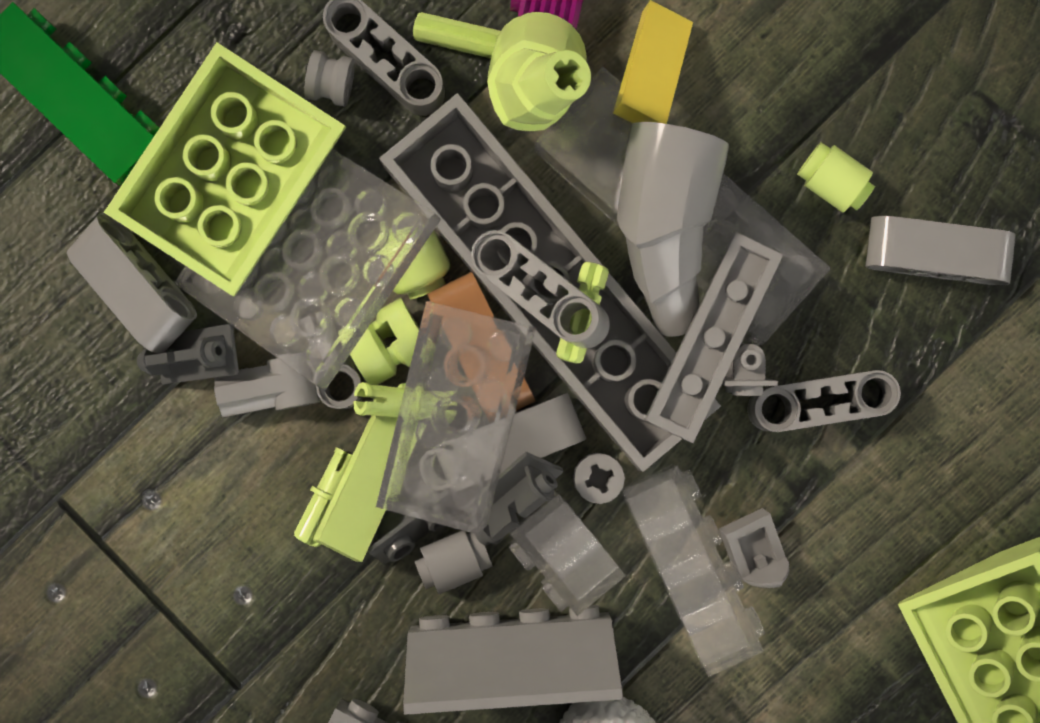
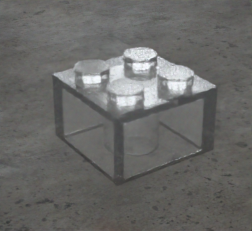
M557 489L554 491L553 498L545 501L527 518L522 517L519 519V524L510 531V535L514 538L509 542L511 545L509 547L510 550L528 571L534 566L545 576V579L541 581L543 584L542 589L561 612L569 606L578 616L626 576L617 562Z

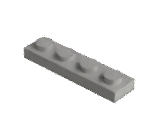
M738 232L733 234L644 421L690 443H694L783 254Z

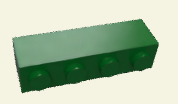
M12 2L0 14V74L107 177L121 187L160 127L142 110L134 116L121 103L127 98V95L106 76L98 82L86 70L92 62L70 41L62 47L54 40L51 35L57 28L38 10L33 8L27 14Z

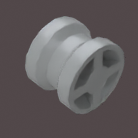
M314 50L307 66L304 86L305 99L317 101L323 97L331 99L335 105L346 107L354 79V58L342 56L336 60L328 58L325 52Z
M588 454L580 459L574 468L573 481L575 488L584 499L591 503L603 504L610 502L618 497L623 489L625 480L623 468L617 460L607 454Z

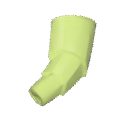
M531 12L512 19L503 27L496 39L487 79L494 110L503 125L522 131L545 130L557 122L567 112L570 105L588 90L591 82V72L587 64L585 44L580 34L570 23L550 13Z

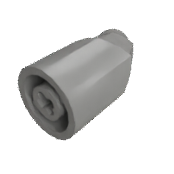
M657 122L633 123L630 129L621 182L617 222L626 237L634 279L644 294L656 329L664 336H680L686 334L700 305L696 275L701 271L703 227L712 218L726 165L729 144L716 136L686 127Z

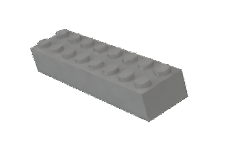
M458 93L379 158L384 169L637 470L644 472L682 440L644 421L676 352L610 273L608 274L605 288L599 291V295L602 296L600 306L606 311L609 318L608 334L600 344L587 348L584 360L579 364H575L557 357L556 351L560 341L558 335L481 275L473 266L471 251L475 241L482 234L493 230L507 233L578 289L580 283H577V279L583 263L602 264ZM503 247L494 254L492 259L494 271L504 268L509 263L511 257L509 247ZM529 274L522 280V282L535 290L539 297L553 306L560 300V298L546 289L543 283ZM714 399L705 420L721 407L716 399Z

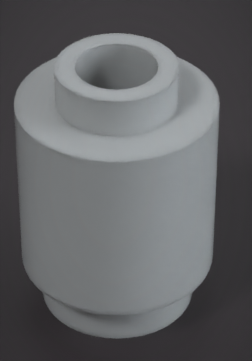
M464 530L421 547L420 550L423 558L414 561L425 589L435 586L439 595L482 577L481 571L493 567L485 545L477 540L475 531L466 534Z

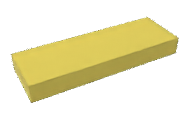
M652 0L649 1L642 11L613 114L631 123L657 122L667 124L693 25L692 21Z

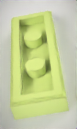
M371 415L313 538L314 541L355 562L363 561L424 425L415 420L412 423H399L394 417Z

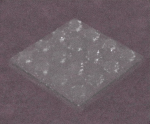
M332 149L235 297L185 266L174 283L316 386L326 390L441 218L433 211Z

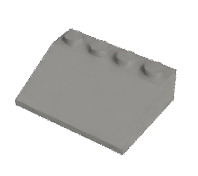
M598 605L573 606L569 608L570 615L549 616V609L545 608L526 609L519 611V618L499 620V612H479L470 614L469 622L449 623V616L447 615L419 618V625L411 626L407 636L403 700L404 715L623 700L611 617L608 612L600 613Z

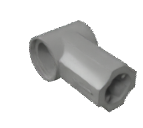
M311 353L272 359L267 361V365L240 369L238 375L214 378L216 402L222 417L275 408L276 411L320 402L316 390Z

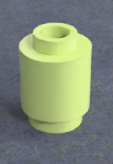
M822 142L816 146L797 173L798 176L806 180L805 187L842 213L850 206L858 210L875 188L869 182L873 174L871 170L837 146L833 145L829 148Z

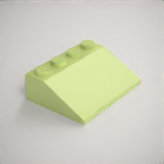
M216 42L104 213L235 297L346 129V126Z
M1040 537L998 552L900 601L898 604L958 723H1040Z

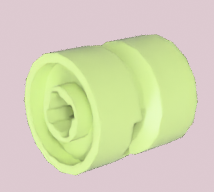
M401 297L378 310L374 322L371 323L362 319L340 332V336L360 373L367 383L379 385L395 376L397 365L402 363L410 367L433 354L423 333ZM396 336L397 340L387 347L384 339Z

